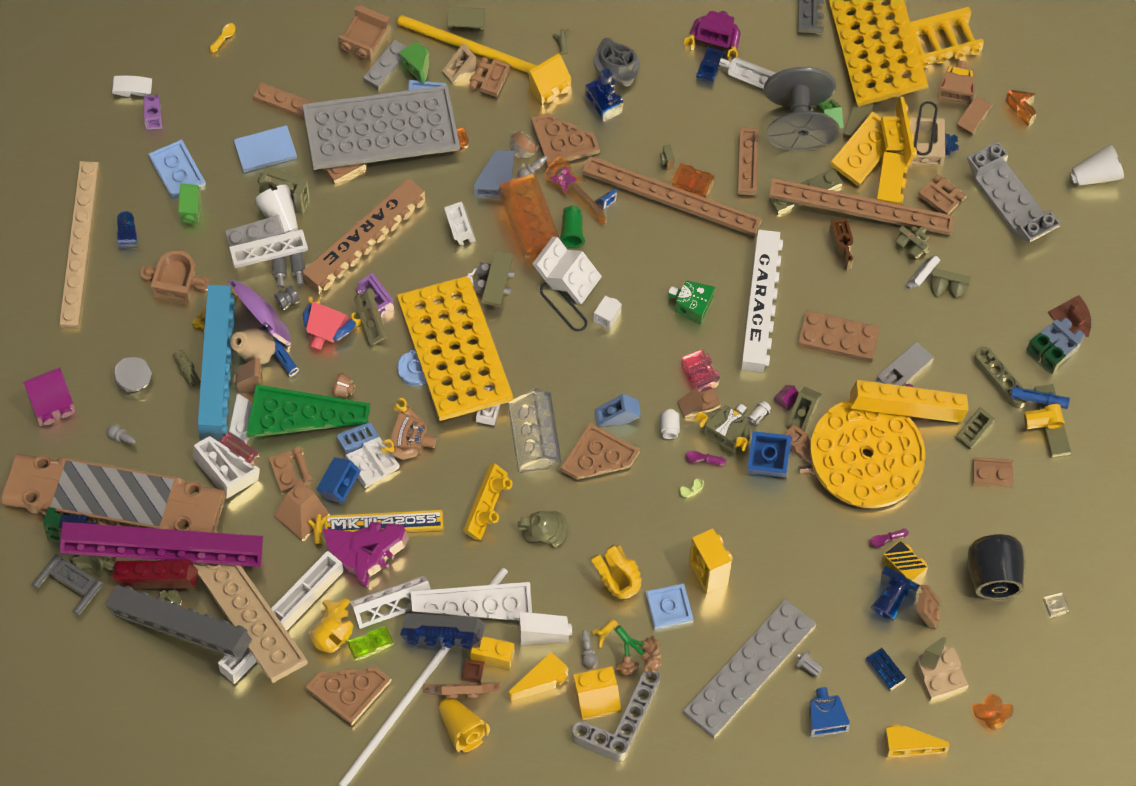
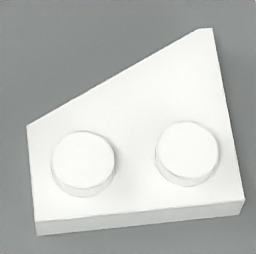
M238 394L229 433L246 444L251 438H246L252 402Z

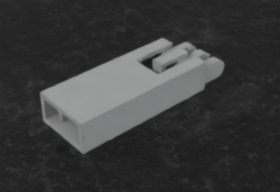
M916 342L877 376L876 382L905 386L932 364L934 357ZM896 373H898V375L903 376L897 383H892L893 381L897 380V376H895Z

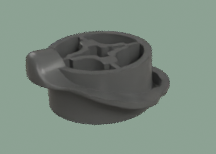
M604 38L599 44L594 57L596 70L608 79L621 82L623 86L631 85L636 78L640 65L637 53L628 46L615 43L610 38Z

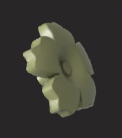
M175 589L169 590L168 593L165 590L160 592L159 597L167 603L172 604L174 602L181 605L182 602L180 596H177L178 591Z

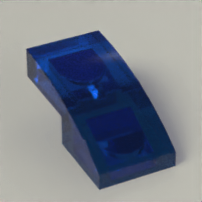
M707 47L696 78L714 83L721 66L719 65L720 60L724 58L725 52Z

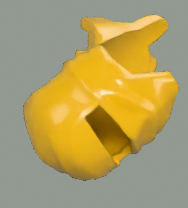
M344 598L339 602H332L329 599L322 601L325 610H322L321 613L324 617L309 632L312 643L318 650L326 653L335 652L351 636L353 629L351 621L341 623V618L348 616V610L345 609L350 603L348 598Z

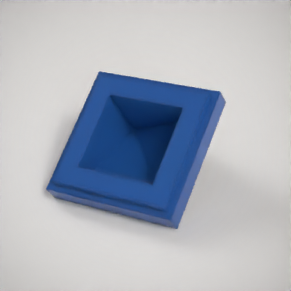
M611 190L596 199L595 203L602 210L606 209L616 201L617 190Z

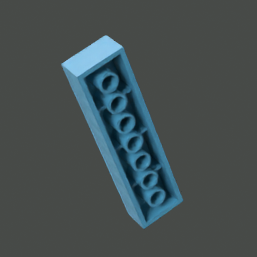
M208 285L198 414L199 440H204L210 436L217 441H223V434L227 435L226 422L229 410V382L231 381L230 365L232 364L230 342L234 330L236 306L235 293H231V286Z

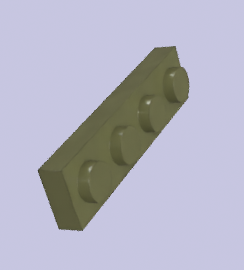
M833 168L799 184L835 190L841 187L843 182ZM769 198V202L777 214L801 205Z

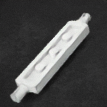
M737 57L731 62L721 58L719 65L728 68V75L763 89L767 79L775 74L773 71Z

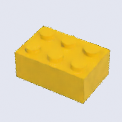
M712 528L692 537L689 563L706 594L728 585L733 558L729 550H725L723 547L721 535L719 533L716 534Z

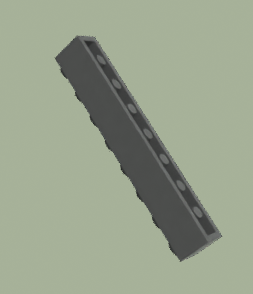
M116 585L104 604L113 615L241 660L252 641L247 633L248 630L243 626H233L226 620H216L211 615L199 614L192 608L184 609L177 603H167L160 597L153 598L146 592H136L129 586L122 587Z

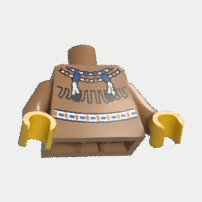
M396 399L400 406L395 404L393 409L395 411L401 410L402 412L398 414L391 440L386 439L382 442L386 447L381 448V452L383 454L389 452L391 455L405 460L420 456L424 446L435 448L437 437L427 435L428 425L409 406H406L407 402L405 399Z

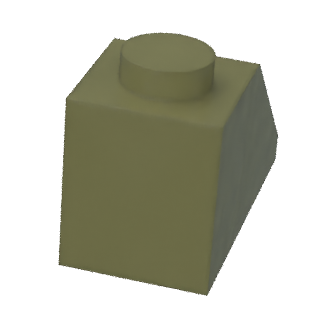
M804 386L798 394L786 426L791 427L794 424L805 432L822 394Z

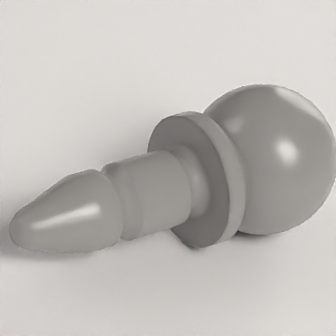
M547 156L537 159L531 166L527 164L526 167L521 168L517 173L518 179L522 182H528L532 175L536 174L534 171L545 163Z
M113 424L108 427L107 435L110 439L118 442L125 441L130 444L136 443V440L126 434V430L119 425Z
M583 630L582 641L585 651L581 652L584 655L582 663L586 668L591 669L597 665L598 658L594 654L595 650H591L588 632Z

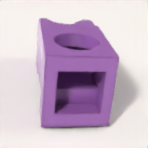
M159 94L144 96L146 130L163 129Z

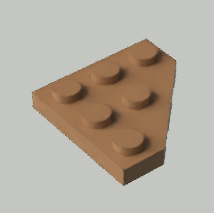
M549 113L531 118L542 154L547 156L545 161L547 167L600 153L595 134L589 131L586 133L578 129V126L567 121L562 122Z
M589 423L561 466L560 471L579 480L627 469L634 463L640 453V449Z
M368 667V669L339 670V672L327 673V671L318 672L308 683L306 690L350 725H353L390 684L391 678L377 667Z

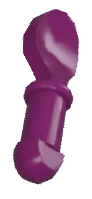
M691 450L685 454L686 459L692 463L704 460L705 463L718 464L719 466L726 464V459L722 456L705 455Z
M903 528L899 531L889 532L886 535L873 536L870 539V544L874 547H882L888 540L893 541L907 537L909 530Z

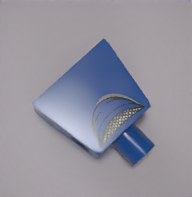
M827 687L816 689L817 698L812 699L809 705L810 737L847 732L850 727V721L838 695L829 696Z

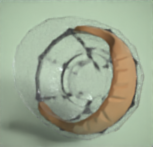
M521 130L511 134L509 147L510 151H514V156L526 159L537 154L539 145L530 135Z

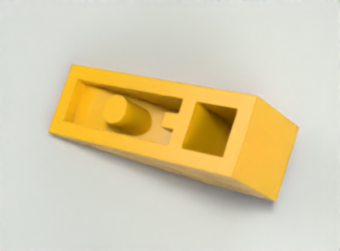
M550 652L508 692V699L514 701L553 689L558 684L562 685L568 678V667L556 655Z
M898 724L889 726L884 733L887 758L947 753L950 747L949 742L907 726L901 727Z

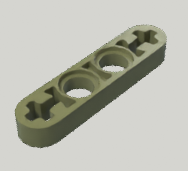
M985 346L979 347L974 356L976 363L1012 406L1016 408L1024 407L1027 401L1010 398L1013 386L1023 387L990 348ZM980 354H982V355H985V354H986V355H987V358H985V357H982V358H981V357H980ZM996 366L1000 369V373L994 374L990 368ZM1008 380L1012 383V387L1006 388L1002 385V382Z

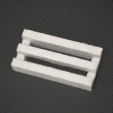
M937 256L926 259L906 283V286L910 290L920 286L940 259Z

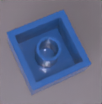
M753 431L748 472L751 474L787 478L792 437L790 435Z

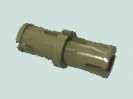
M179 350L181 357L176 351L173 357L180 366L181 374L185 375L189 386L195 387L193 379L199 385L201 380L194 370V364L189 361L184 350Z

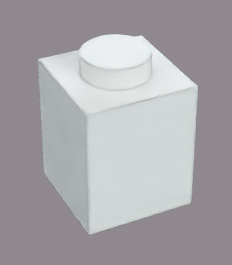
M605 296L594 312L593 322L610 330L621 314L622 304L615 298Z

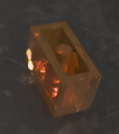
M680 163L672 180V186L708 198L714 186L715 176L707 171L695 169L691 165Z

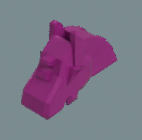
M370 522L368 528H362L355 532L323 529L326 544L332 555L342 562L343 568L346 571L357 575L364 587L369 586L370 576L382 568L388 569L389 565L385 563L387 559L391 558L393 560L394 554L405 548L409 539L405 528L401 524L387 523L385 528L381 529V523Z

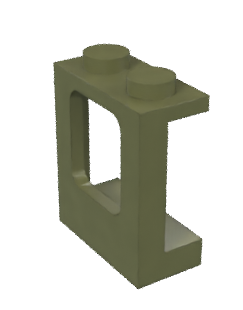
M266 167L264 172H261L258 177L259 193H263L270 188L272 191L277 190L279 185L272 183L271 177L293 184L294 190L290 189L292 201H295L296 212L303 214L310 200L308 180Z

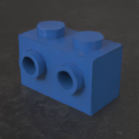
M334 457L316 490L326 500L343 503L361 470L351 460Z

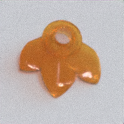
M989 694L984 704H973V712L978 719L984 720L990 729L998 730L1005 724V720L1013 715V706L1009 703L1003 704L1001 698L996 694Z

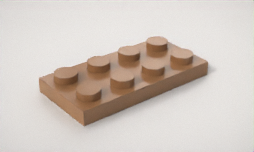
M806 310L798 346L872 363L880 326Z

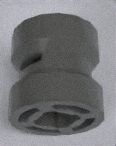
M292 285L288 286L285 292L279 291L274 294L276 302L282 310L287 309L291 303L295 305L300 302L299 296Z

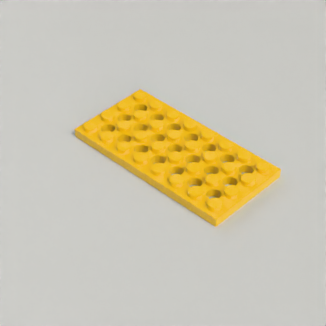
M829 0L858 107L929 88L904 0ZM884 1H890V2H891V3H890L889 5H887V6L881 5ZM866 6H873L869 11L864 10ZM849 11L856 12L854 15H847ZM889 15L895 16L892 20L885 19ZM871 20L877 21V23L874 25L868 24V22ZM853 25H859V26H860V27H859L858 29H856V30L850 29ZM894 29L899 31L897 34H890V31ZM876 34L881 35L879 39H872ZM858 39L864 40L861 44H855V41ZM896 44L903 45L900 49L893 48ZM879 49L885 50V52L882 54L876 53V51ZM861 54H867V55H868V56H867L866 58H864V59L858 58L859 55H861ZM902 58L907 59L903 64L898 63V60ZM884 63L889 64V66L885 69L880 68V66ZM866 68L872 69L869 73H863L862 71ZM905 73L911 74L909 78H902V75ZM887 78L893 79L891 83L884 82ZM869 83L876 84L873 88L866 87Z
M464 276L397 295V300L439 421L514 401L512 391L469 277ZM456 294L462 296L458 300L452 298V296ZM437 299L444 301L442 304L439 305L434 303V301ZM419 304L425 305V308L423 309H417L415 307ZM461 309L467 311V313L463 315H460L457 312ZM442 314H446L449 316L445 320L439 318V316ZM424 319H428L431 321L429 324L426 325L421 323V321ZM467 324L472 326L469 330H465L462 327ZM448 329L454 331L451 335H447L444 332ZM430 334L436 336L432 340L426 338V336ZM477 340L478 343L470 345L468 341ZM454 344L460 346L457 350L450 349V346ZM436 349L441 351L438 355H434L431 352ZM475 355H482L483 359L475 360L473 357ZM457 360L465 361L463 365L455 364ZM439 365H445L447 367L445 370L437 369ZM482 370H487L489 372L485 376L479 374V372ZM463 375L471 377L467 381L460 379ZM445 380H450L452 384L449 386H445L442 384V382ZM491 385L494 387V390L486 391L484 388ZM471 390L476 392L474 396L466 395ZM456 396L458 399L449 401L448 397Z

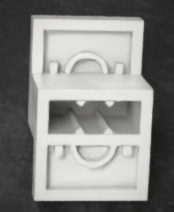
M552 237L533 262V266L552 290L567 291L576 304L584 302L602 277L583 251L567 250L558 237Z

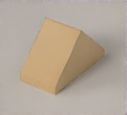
M462 44L442 71L452 83H456L476 71V57L465 44Z

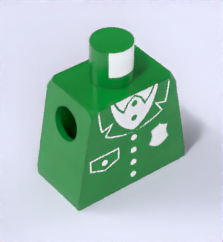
M685 281L682 289L671 286L668 297L676 299L675 310L701 325L715 296L716 287Z

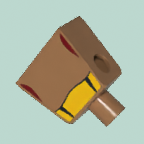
M959 60L956 66H948L937 98L971 104L974 96V71L967 69V62Z

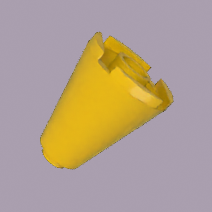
M444 698L440 702L438 710L454 748L458 752L462 750L465 753L483 743V736H488L490 732L488 723L455 698Z

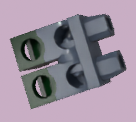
M1067 318L1060 321L1056 319L1029 341L1026 350L1038 361L1042 358L1041 363L1054 373L1064 361L1078 351L1085 334L1081 330L1072 333L1069 330L1072 323Z

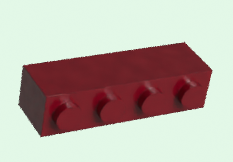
M190 560L116 561L113 580L119 586H129L132 589L195 588L198 569Z

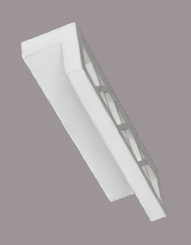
M301 229L231 246L229 249L234 267L239 268L308 251V246Z
M421 576L350 601L359 628L361 629L412 611L410 592L431 590L426 577ZM406 597L410 599L406 607L401 608L397 606L401 598ZM388 604L391 606L386 614L378 612L381 605ZM366 610L372 612L369 620L361 621L359 613Z

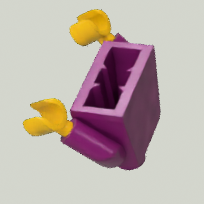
M709 11L706 16L697 18L694 21L689 32L690 36L684 39L685 48L688 43H692L691 50L695 48V37L698 40L729 48L730 46L731 49L727 53L728 60L731 54L738 57L736 48L739 47L741 32L738 26L734 24V17L729 16L726 11H720L719 13Z

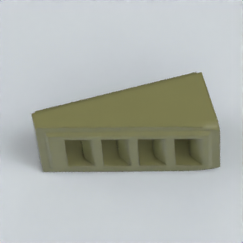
M979 407L956 435V438L969 448H972L994 423L995 418ZM978 417H981V418H982L984 421H986L987 423H986V424H983V423H982L981 421H979L977 418H978ZM973 423H977L979 426L982 427V429L979 430L977 427L973 425ZM970 427L978 434L975 436L968 430V428ZM963 434H968L973 440L969 441Z

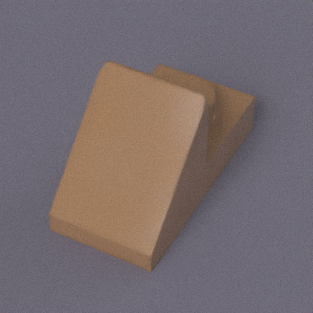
M695 388L678 401L684 419L696 416L698 412L705 413L718 409L721 405L714 388L700 393Z

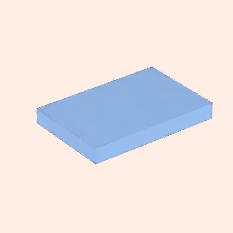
M287 125L234 139L244 173L297 159Z
M182 139L148 154L171 199L179 197L180 183L199 185V188L206 185Z

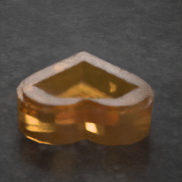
M464 128L457 129L460 150H465L469 146L468 136Z

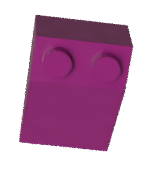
M60 367L23 382L31 408L40 427L50 425L60 418H67L76 412Z

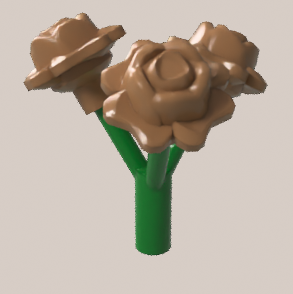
M621 625L614 629L623 640L625 650L623 660L616 664L617 670H621V673L624 675H632L636 669H639V662L631 660L628 644L645 661L644 673L647 671L656 672L662 664L660 661L661 654L659 653L660 645L659 640L655 636L647 637L645 641H638L630 638Z

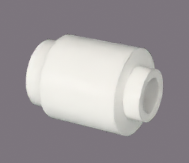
M667 409L660 414V432L663 438L675 439L680 432L679 413L673 409Z

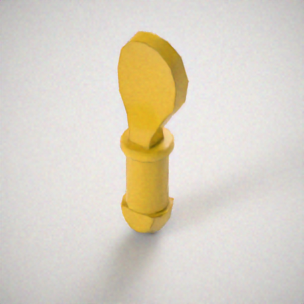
M233 23L227 24L222 30V35H218L215 42L210 45L209 51L211 53L218 51L221 44L226 41L225 38L234 35L236 27Z

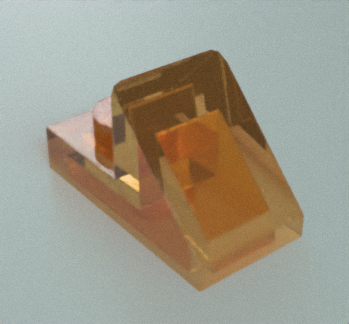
M1009 90L1005 102L1027 126H1030L1034 123L1037 114L1034 107L1031 106L1036 94Z

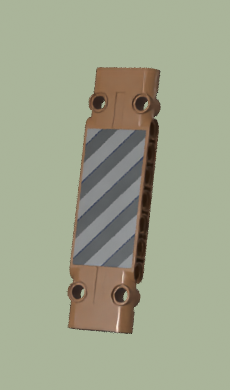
M16 454L2 494V504L19 508L23 507L30 513L41 511L44 515H46L47 508L52 507L56 508L57 514H62L64 520L87 524L215 533L226 492L222 489L201 486L196 481L186 483L183 479L68 458L51 460L47 455L34 457Z

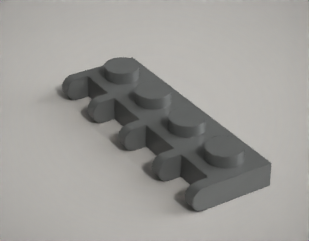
M799 0L798 32H824L823 27L817 26V20L824 19L823 13H817V5L824 4V0Z

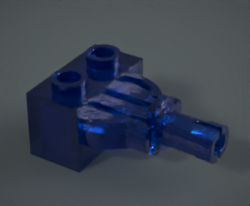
M608 68L601 71V75L597 80L585 85V95L603 122L622 113V106L624 104L622 97L615 92L613 74Z

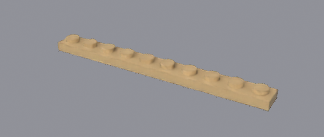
M80 161L59 323L60 328L79 329L99 162Z

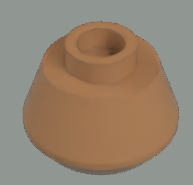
M345 373L338 374L332 386V395L336 398H347L349 395H352L355 389L353 380Z

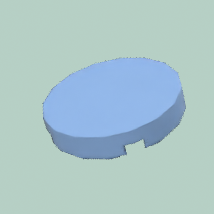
M411 350L409 353L403 354L398 361L397 367L402 381L411 386L427 384L416 351Z

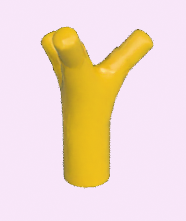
M321 514L317 515L316 524L311 519L308 520V523L314 530V543L316 544L322 543V527L326 521V517H323L321 520Z
M612 619L604 627L592 631L593 634L600 635L598 648H602L607 634L618 625L616 620Z

